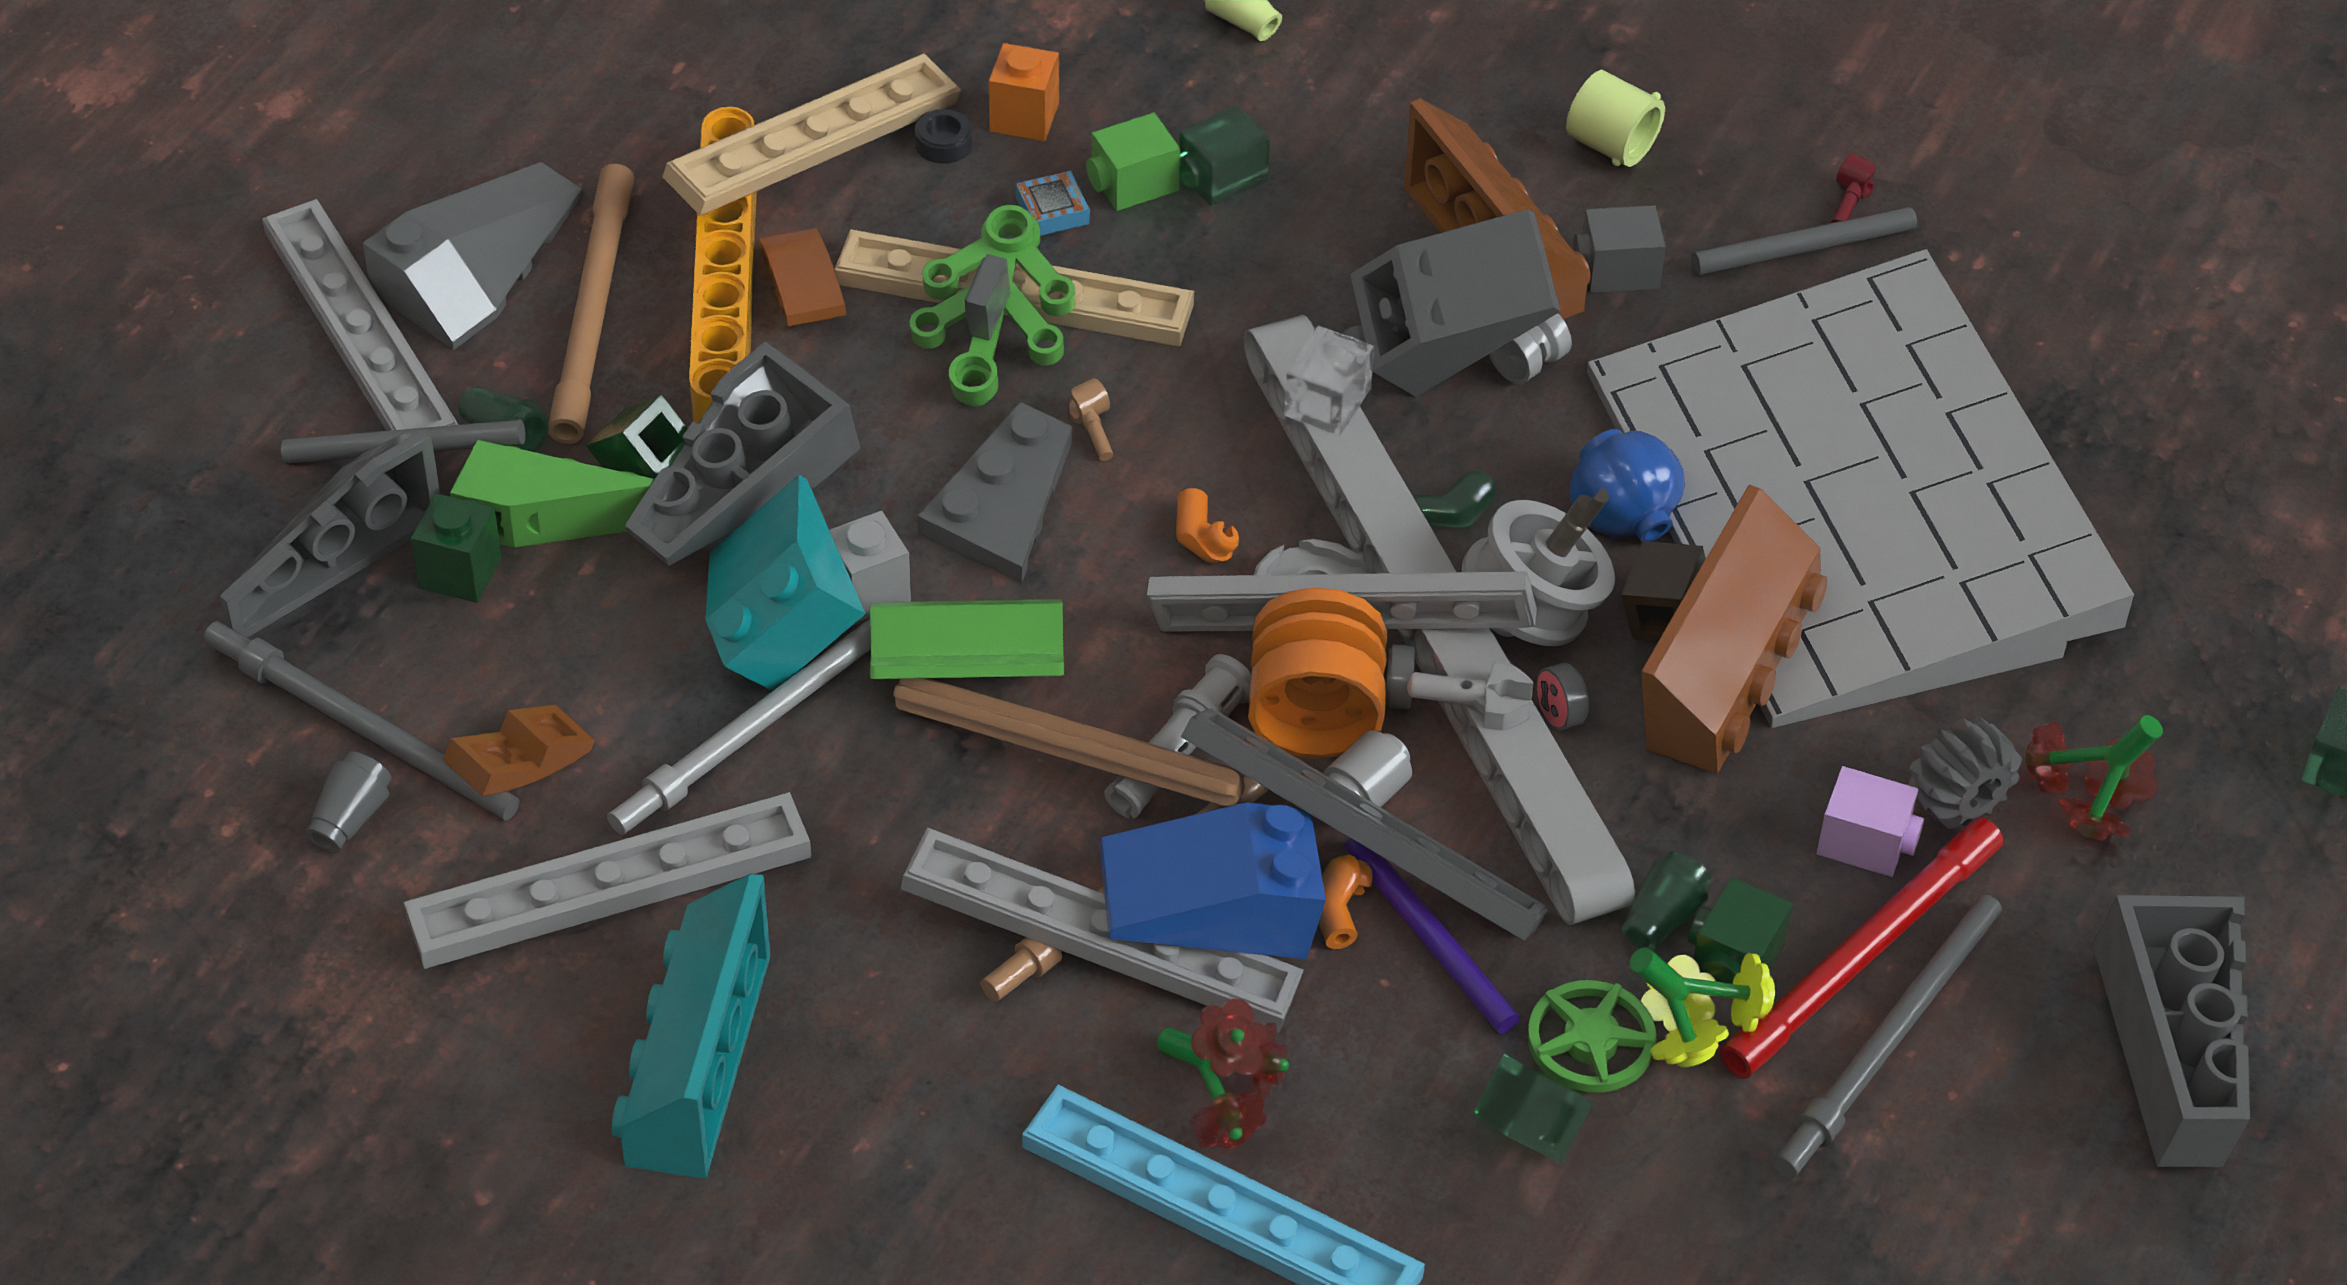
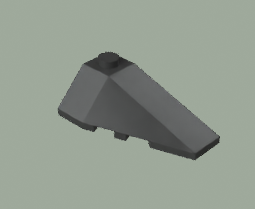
M539 162L406 211L363 242L369 283L381 301L455 350L498 318L507 305V293L517 279L524 281L532 270L531 260L542 244L553 240L582 199V188L544 163Z

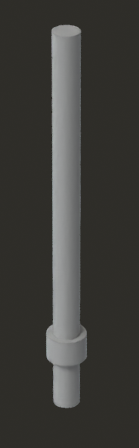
M870 619L673 766L663 764L642 780V789L607 814L611 827L618 834L624 835L656 810H669L688 795V786L870 651Z

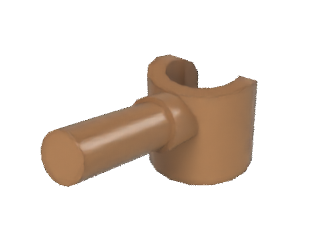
M1092 378L1072 388L1069 415L1075 423H1083L1085 429L1088 430L1099 460L1107 461L1113 457V451L1098 415L1110 409V400L1102 383L1098 379Z

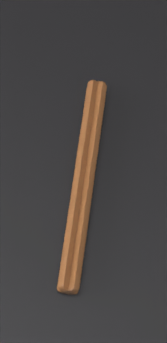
M901 678L899 684L895 685L893 696L896 698V707L899 710L1224 807L1236 805L1245 789L1243 774L1232 767L929 678Z

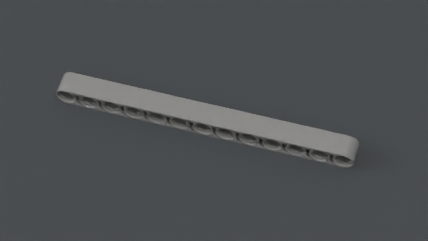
M1299 315L1245 331L1244 349L1253 376L1353 552L1359 554L1367 563L1368 573L1457 572L1307 316ZM1490 628L1397 629L1406 645L1415 646L1414 660L1422 673L1479 680L1490 675L1493 662L1510 664ZM1501 696L1505 699H1513V697L1510 696ZM1528 700L1530 701L1528 720L1503 731L1483 728L1484 715L1474 706L1438 701L1563 921L1568 925H1572L1633 905L1635 901V888L1630 869L1533 701Z

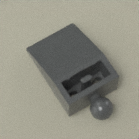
M1526 209L1399 244L1352 272L1350 276L1362 326L1350 327L1339 336L1336 343V356L1339 363L1346 370L1358 374L1373 370L1375 374L1417 397L1561 312L1535 213Z

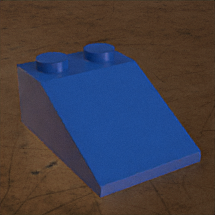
M1246 802L1101 837L1099 854L1109 939L1307 959L1326 898L1312 815L1305 810L1286 805L1274 806Z

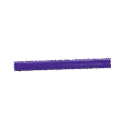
M1349 838L1344 846L1347 853L1356 857L1357 860H1363L1368 863L1372 870L1373 884L1499 1034L1512 1030L1519 1022V1015L1389 860Z

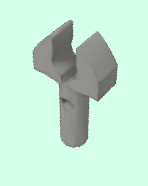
M1493 662L1490 675L1479 680L1414 672L1409 676L1407 691L1410 697L1474 706L1484 715L1483 728L1503 731L1515 727L1529 718L1530 701L1528 700L1532 699L1533 681L1512 664ZM1501 696H1510L1513 697V699H1505Z

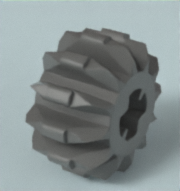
M1981 716L1969 721L1962 717L1956 720L1949 730L1939 729L1937 737L1930 744L1922 745V756L1912 762L1909 768L1912 776L1908 786L1919 789L1916 802L1935 821H1940L1948 829L1960 825L1966 827L1976 817L1983 814L1990 816L1993 807L1998 802L2007 800L2006 792L2008 788L2015 785L2020 778L2017 770L2020 767L2022 758L2016 752L2014 744L1994 724H1989Z

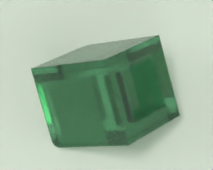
M1504 1054L1475 1108L1474 1116L1507 1137L1562 1164L1594 1101L1546 1074Z

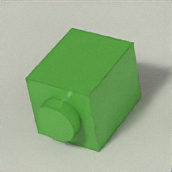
M1154 112L1092 132V158L1086 161L1087 174L1095 191H1103L1115 210L1120 211L1179 191L1180 148Z

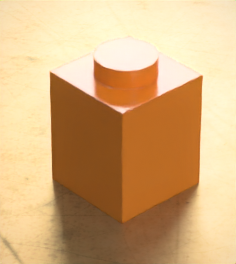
M1003 43L989 79L990 132L1046 141L1059 105V53Z

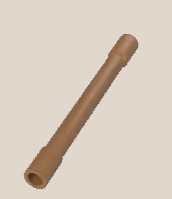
M621 164L606 165L601 169L593 204L594 219L561 379L555 388L547 426L549 436L560 443H577L584 435L591 400L590 385L622 225L628 215L635 179L633 172Z

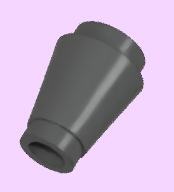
M347 752L342 761H334L330 767L310 824L305 831L307 838L325 851L339 853L344 844L355 835L389 798L390 793L387 787L392 781L389 771L373 758L359 752Z

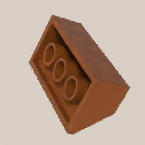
M1422 99L1410 102L1404 189L1438 231L1443 233L1529 209L1536 215L1561 310L1558 314L1562 319H1566L1584 312L1587 285L1590 282L1591 276L1589 266L1583 255L1578 251L1574 252L1558 233L1552 218L1547 214H1542L1528 197L1522 182L1517 178L1511 177L1498 161L1491 145L1487 142H1482L1467 123Z
M1752 485L1747 486L1641 671L1646 750L1715 774L1719 773L1730 752L1737 754L1743 747L1749 731V717L1756 704L1764 706L1767 703L1774 688L1776 668L1782 657L1790 659L1793 656L1801 637V623L1808 611L1815 613L1819 609L1827 588V577L1821 575L1820 547L1761 488Z

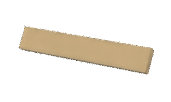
M921 54L667 162L663 178L701 216L916 122L928 112L948 108L956 104L961 89L928 56Z
M850 229L834 270L838 283L841 286L941 303L944 300L933 299L926 294L923 286L922 270L931 260L945 259L961 249ZM1016 264L1012 281L1047 323L1172 346H1181L1194 306V291L1052 266L1059 275L1071 279L1075 286L1076 304L1071 312L1063 316H1052L1041 308L1039 287ZM978 268L959 277V288L955 294L971 286ZM939 275L934 277L932 281L943 283L950 278ZM1053 292L1049 295V297L1052 299H1061L1064 298L1067 294L1063 292Z

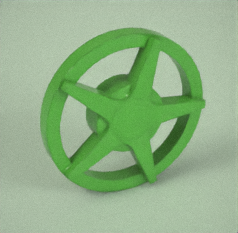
M1594 980L1569 982L1548 990L1534 1007L1528 1026V1046L1539 1068L1547 1076L1563 1086L1591 1093L1618 1090L1637 1080L1647 1070L1653 1057L1650 1050L1656 1044V1028L1651 1014L1637 997L1621 988L1622 985L1618 983L1613 985ZM1582 996L1604 998L1597 1008H1584L1581 1010L1567 1001L1568 999ZM1616 1003L1627 1009L1636 1018L1643 1032L1618 1025V1022L1612 1016ZM1552 1008L1566 1022L1565 1033L1542 1045L1539 1036V1026L1544 1016ZM1618 1046L1644 1048L1639 1058L1631 1066L1618 1073L1608 1075L1607 1061L1614 1056ZM1568 1052L1574 1059L1582 1063L1592 1064L1596 1076H1586L1569 1071L1556 1063L1551 1056Z

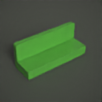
M1062 599L871 602L870 604L871 679L1064 675Z

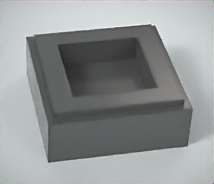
M987 254L979 265L964 300L970 336L988 341L991 340L1010 296L1007 259Z

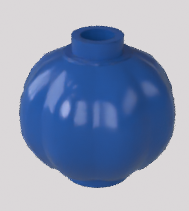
M1612 429L1597 435L1581 449L1579 453L1580 462L1573 470L1570 479L1569 494L1571 504L1573 505L1580 495L1594 498L1601 487L1609 495L1608 501L1587 527L1613 539L1638 537L1641 542H1652L1660 538L1671 528L1673 522L1669 516L1682 499L1685 479L1679 459L1665 442L1643 431L1634 430L1623 434L1618 429Z

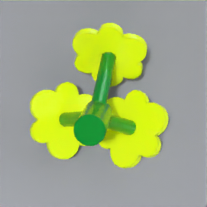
M1644 947L1638 949L1630 959L1631 970L1646 981L1650 987V990L1643 995L1641 1002L1651 1014L1653 1021H1663L1665 1028L1670 1032L1666 1035L1665 1040L1658 1042L1650 1050L1655 1060L1665 1059L1667 1064L1677 1063L1680 1067L1701 1064L1715 1054L1719 1046L1718 1042L1728 1037L1727 1027L1719 1026L1717 1020L1713 1019L1716 1008L1710 996L1733 999L1731 1006L1732 1022L1735 1026H1742L1746 1032H1754L1758 1024V1018L1761 1019L1766 1016L1773 1006L1775 997L1774 981L1769 976L1768 965L1761 963L1758 954L1748 953L1745 955L1741 971L1735 975L1733 984L1716 982L1712 975L1700 973L1697 962L1687 955L1676 956L1667 964L1652 950Z

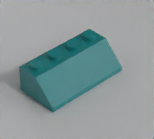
M750 873L689 903L680 931L671 929L668 933L663 956V966L667 970L663 985L653 984L646 1013L647 1023L651 1024L647 1039H637L634 1043L629 1066V1076L634 1081L629 1096L620 1095L618 1097L613 1113L612 1135L613 1137L621 1138L624 1165L626 1167L707 1179L771 957L764 875Z

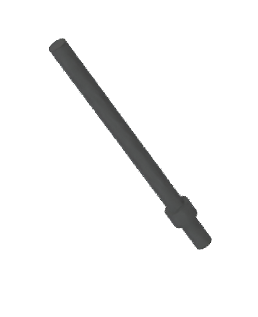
M219 621L211 623L206 629L204 642L237 661L239 670L259 683H274L505 821L511 819L518 810L520 804L518 797L507 791L482 797L442 760L444 757L443 753L284 660V654L280 649L263 639L256 638L250 640Z
M1984 894L1976 900L1822 1098H1813L1795 1121L1797 1130L1773 1159V1166L1779 1174L1789 1179L1795 1178L1819 1147L1829 1146L1846 1123L1844 1114L2001 914V904L1994 897Z

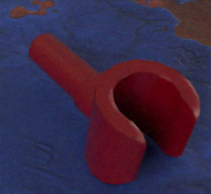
M1855 153L1850 154L1844 160L1837 173L1836 182L1847 189L1831 223L1848 220L1855 204L1860 198H1867L1874 190V179L1872 176L1875 173V165Z

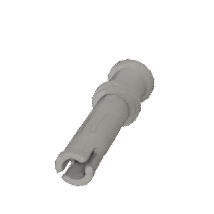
M1224 654L1214 655L1205 666V676L1192 690H1183L1176 697L1172 707L1173 715L1148 743L1190 755L1197 746L1181 738L1190 718L1210 708L1228 717L1238 704L1248 703L1251 680L1250 671L1231 656ZM1118 776L1105 789L1104 796L1117 813L1126 818L1132 816L1134 819L1142 812V809L1161 787Z

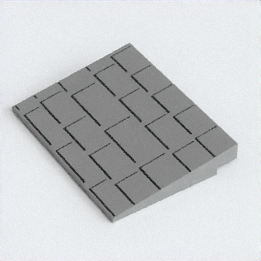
M1927 249L1588 362L1587 374L1615 428L1623 434L1636 430L1656 436L1665 442L1679 459L1684 472L1685 487L1681 501L1669 516L1673 522L1669 532L1675 544L1703 546L1705 557L1707 558L1747 486L1752 485L1761 488L1820 547L1821 575L1827 577L1825 596L1815 613L1808 611L1801 623V637L1793 656L1790 659L1782 657L1776 668V680L1771 696L1764 706L1759 705L1771 728L2063 658L2067 641L2124 628L2126 625L2134 593Z

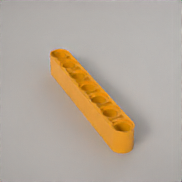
M723 107L711 111L702 123L701 148L754 126L753 117L747 111L735 107ZM756 192L701 216L697 213L689 373L693 422L695 423L700 422L713 402L711 392L719 380L751 352Z

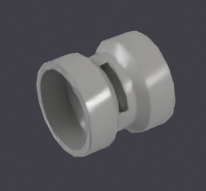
M1556 314L1493 351L1489 356L1502 376L1514 384H1523L1540 373L1542 363L1552 364L1570 352L1572 346L1571 334L1562 317Z

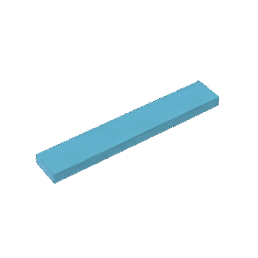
M1060 1085L1056 1086L1022 1134V1148L1298 1285H1419L1423 1278L1424 1263Z

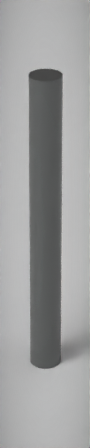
M1906 207L1693 252L1691 257L1692 267L1696 275H1703L1916 229L1917 217L1912 207Z
M522 420L284 439L281 444V455L285 464L357 458L393 437L422 429L431 436L434 452L473 449L477 440L504 446L521 445L525 442V427Z

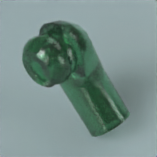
M1475 470L1463 475L1444 496L1413 494V498L1430 526L1467 527L1492 504L1496 494V485L1492 477L1487 473Z

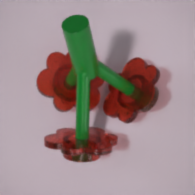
M2144 715L2122 737L2112 739L2107 746L2069 750L2064 745V733L2060 724L2048 722L2045 726H2035L2033 729V741L2028 744L2026 749L2027 769L2030 775L2037 779L2041 792L2064 793L2069 783L2067 768L2071 763L2087 762L2091 771L2086 775L2084 786L2086 792L2095 800L2092 804L2080 798L2074 797L2071 800L2062 797L2059 805L2066 809L2065 813L2071 817L2069 824L2086 838L2106 840L2108 835L2113 834L2129 837L2132 829L2120 822L2121 819L2118 816L2105 810L2109 803L2115 809L2123 810L2131 805L2132 800L2145 802L2155 796L2158 782L2152 772L2156 767V759L2146 750L2163 734V728L2156 718Z
M1241 999L1227 1001L1222 1007L1217 1005L1205 1007L1200 1014L1202 1027L1195 1030L1192 1036L1169 1027L1160 1033L1157 1040V1047L1161 1053L1199 1069L1213 1100L1212 1106L1205 1107L1196 1112L1190 1121L1193 1131L1197 1134L1200 1146L1204 1148L1219 1144L1221 1147L1229 1149L1245 1143L1256 1129L1265 1124L1266 1116L1262 1110L1265 1105V1096L1270 1095L1272 1085H1281L1285 1071L1289 1068L1286 1045L1276 1043V1023L1267 1022L1264 1027L1259 1022H1253L1254 1014L1251 1006ZM1234 1071L1241 1075L1253 1074L1252 1081L1255 1091H1247L1237 1097L1232 1093H1225L1218 1076L1226 1077Z

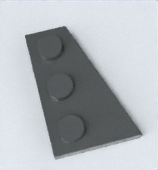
M1020 402L918 515L919 533L1023 583L1028 568L1030 551L1033 543L1038 540L1050 496L1054 495L1072 444V426Z

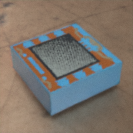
M1071 171L1016 183V200L1020 207L1027 210L1035 218L1040 228V236L1089 224L1090 209Z

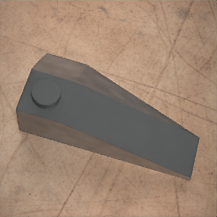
M767 341L762 343L719 380L711 392L713 402L699 423L692 422L683 435L685 445L670 467L661 469L625 524L628 534L668 566L733 532L797 475L806 478L812 489L861 449L850 404Z
M422 429L393 437L343 466L220 595L226 626L248 638L410 542L436 493L440 494L431 436Z

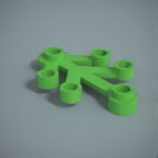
M1004 205L996 208L989 214L982 225L981 238L945 259L931 260L922 270L923 286L926 294L933 299L944 301L934 307L918 309L910 317L909 324L913 342L921 348L931 349L938 347L945 341L947 336L946 328L966 317L964 300L970 286L955 294L959 288V277L978 268L983 257H986L987 254L1007 259L1010 296L991 340L988 341L972 336L969 352L957 356L949 367L951 392L958 401L967 406H982L997 393L999 386L998 372L993 357L1005 312L1027 338L1028 353L1035 363L1052 365L1058 362L1064 354V340L1061 330L1052 324H1047L1012 280L1016 264H1018L1039 287L1041 308L1052 316H1063L1073 310L1076 304L1075 286L1071 279L1059 275L1038 250L1037 247L1040 243L1039 225L1035 218L1020 206ZM1010 235L1017 236V238L1004 239V237ZM939 275L950 278L943 283L932 281L934 277ZM1053 292H1063L1067 294L1064 298L1061 299H1052L1049 297V295ZM925 324L937 326L935 330L930 332L919 330ZM1045 340L1055 343L1052 347L1045 349L1036 346L1039 342ZM970 382L983 383L982 385L976 387L966 386Z

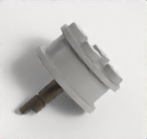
M1601 487L1594 498L1580 495L1568 510V513L1550 505L1531 500L1511 501L1496 511L1488 526V537L1475 542L1464 556L1462 572L1527 571L1537 611L1535 627L1491 628L1494 632L1505 637L1516 636L1537 645H1565L1575 640L1586 626L1588 610L1598 607L1607 599L1615 584L1614 568L1602 544L1587 529V526L1591 524L1609 499V495L1603 487Z

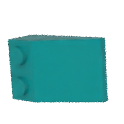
M797 475L710 551L705 621L723 665L771 691L796 674L866 614L808 480L801 475Z

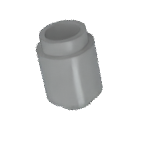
M1371 730L1365 732L1324 770L1323 774L1381 808L1411 779L1412 767L1409 751L1402 741L1394 735Z

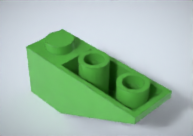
M477 440L450 492V496L461 500H473L481 505L495 508L500 544L517 548L626 532L625 524L654 479L639 476L628 471L621 472L580 463L569 458L562 459L526 451L515 446H504Z

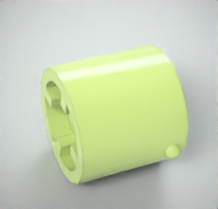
M1601 69L1594 72L1578 91L1567 116L1566 131L1568 136L1612 158L1614 166L1624 164L1631 167L1637 164L1653 145L1664 120V101L1660 100L1661 95L1658 92L1649 94Z

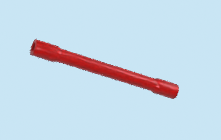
M1974 818L1938 851L1936 858L1773 1004L1766 1016L1761 1019L1758 1018V1024L1754 1032H1746L1742 1028L1720 1048V1057L1726 1068L1739 1078L1748 1079L1787 1044L1790 1036L1957 883L1967 880L2002 848L2004 840L1998 827L1986 818Z

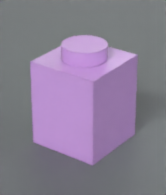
M1842 766L1824 815L1816 854L1893 878L1900 854L1905 853L1913 856L1920 837L1924 818L1913 815L1919 789Z

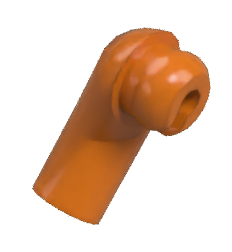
M1188 488L1181 491L1177 497V541L1207 563H1223L1232 557L1233 550L1239 544V535L1236 529L1230 526L1226 532H1223L1224 521H1217L1212 525L1207 522L1208 496L1204 491L1197 488Z
M1352 855L1338 856L1331 860L1322 874L1326 902L1318 925L1327 947L1331 949L1345 948L1357 939L1358 933L1347 903L1351 896L1363 895L1365 893L1363 886L1370 887L1373 880L1372 870L1368 863L1363 860H1357Z

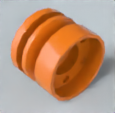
M1318 587L1289 591L1268 601L1255 616L1252 633V674L1249 688L1248 719L1255 734L1296 757L1332 758L1343 754L1365 732L1371 730L1381 732L1385 716L1386 681L1383 675L1386 665L1387 629L1380 612L1363 598L1342 590Z

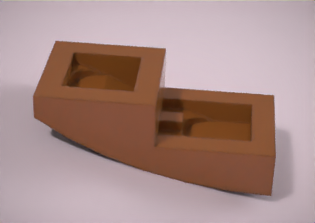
M817 228L760 238L762 259L774 282L776 302L788 327L846 316L845 303L827 248Z
M556 704L507 711L499 732L451 738L442 760L483 797L517 789L556 773L589 753L595 740Z

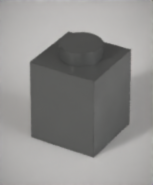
M1656 205L1586 209L1583 234L1574 235L1573 251L1580 252L1587 261L1591 276L1588 284L1590 293L1660 289L1666 246Z

